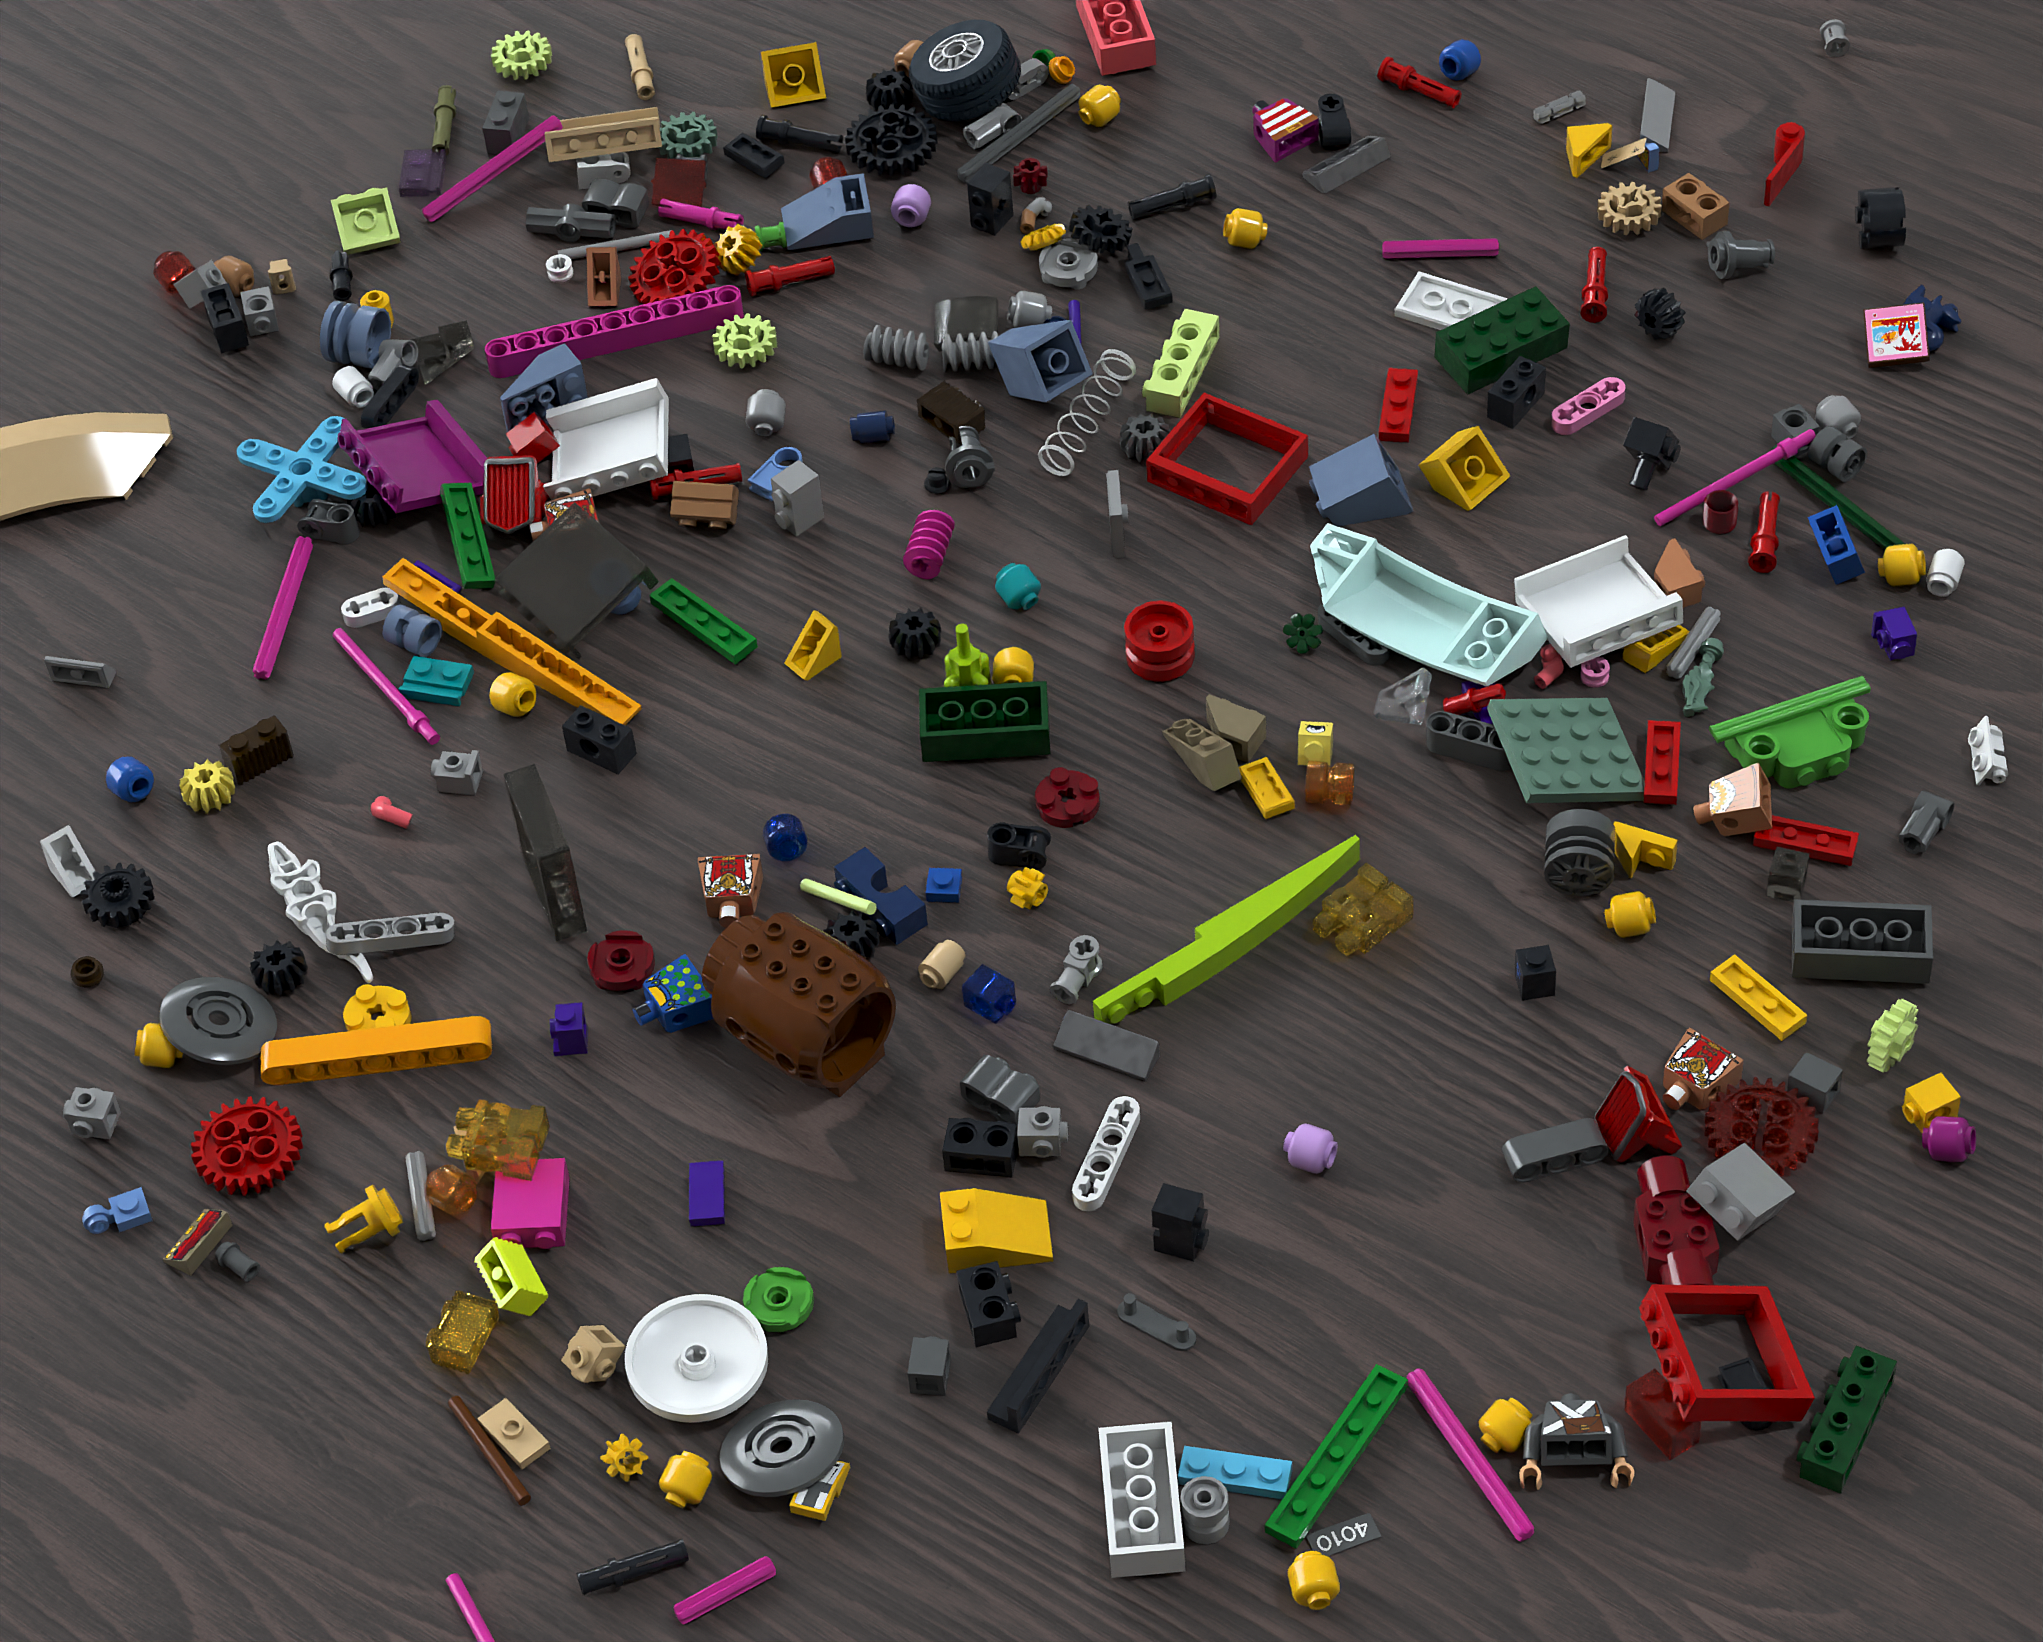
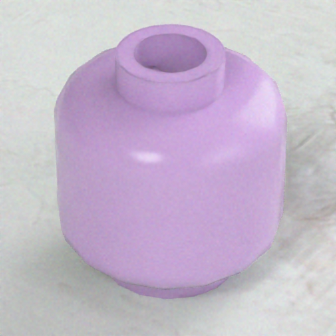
M907 184L900 187L891 205V214L895 221L906 227L921 225L926 220L931 206L930 195L924 188L915 184Z
M1310 1124L1299 1125L1295 1132L1290 1131L1285 1138L1283 1150L1288 1152V1161L1291 1166L1314 1174L1320 1173L1325 1168L1329 1169L1332 1166L1338 1144L1333 1141V1135L1330 1131Z

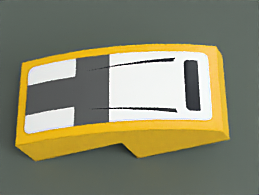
M837 1461L835 1466L818 1482L795 1492L789 1505L791 1513L826 1521L834 1497L839 1498L850 1469V1463Z

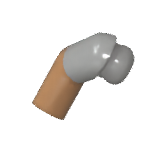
M1039 197L1022 211L1020 223L1022 233L1030 234V232L1034 231L1036 217L1038 214L1048 216L1052 209L1051 202L1045 201L1044 197Z

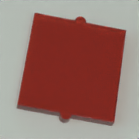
M656 158L655 176L651 180L654 185L652 205L663 206L660 204V201L664 198L670 201L702 207L703 190L707 186L704 181L706 161Z

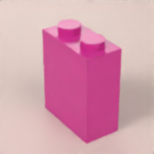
M565 1158L496 1161L491 1220L493 1238L497 1237L498 1240L502 1238L503 1241L507 1240L508 1242L512 1241L513 1244H522L523 1248L539 1247L549 1249L565 1246L570 1181Z

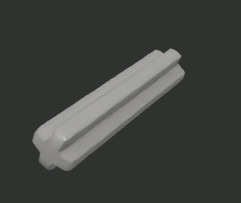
M1712 607L1705 608L1668 663L1666 673L1669 677H1674L1675 679L1682 678L1698 654L1701 643L1710 636L1719 623L1721 613L1718 609H1713Z
M417 1151L415 1153H408L405 1158L416 1234L419 1240L425 1241L427 1239L432 1240L436 1235L426 1162L424 1154Z

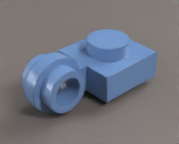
M141 1187L108 1198L111 1206L110 1210L105 1209L102 1205L89 1206L84 1211L82 1217L85 1229L93 1234L106 1231L109 1224L116 1222L119 1232L153 1221Z

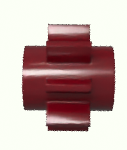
M1026 158L1019 163V166H1014L1013 185L1020 186L1023 193L1035 194L1041 190L1042 186H1047V166L1040 167L1039 160Z

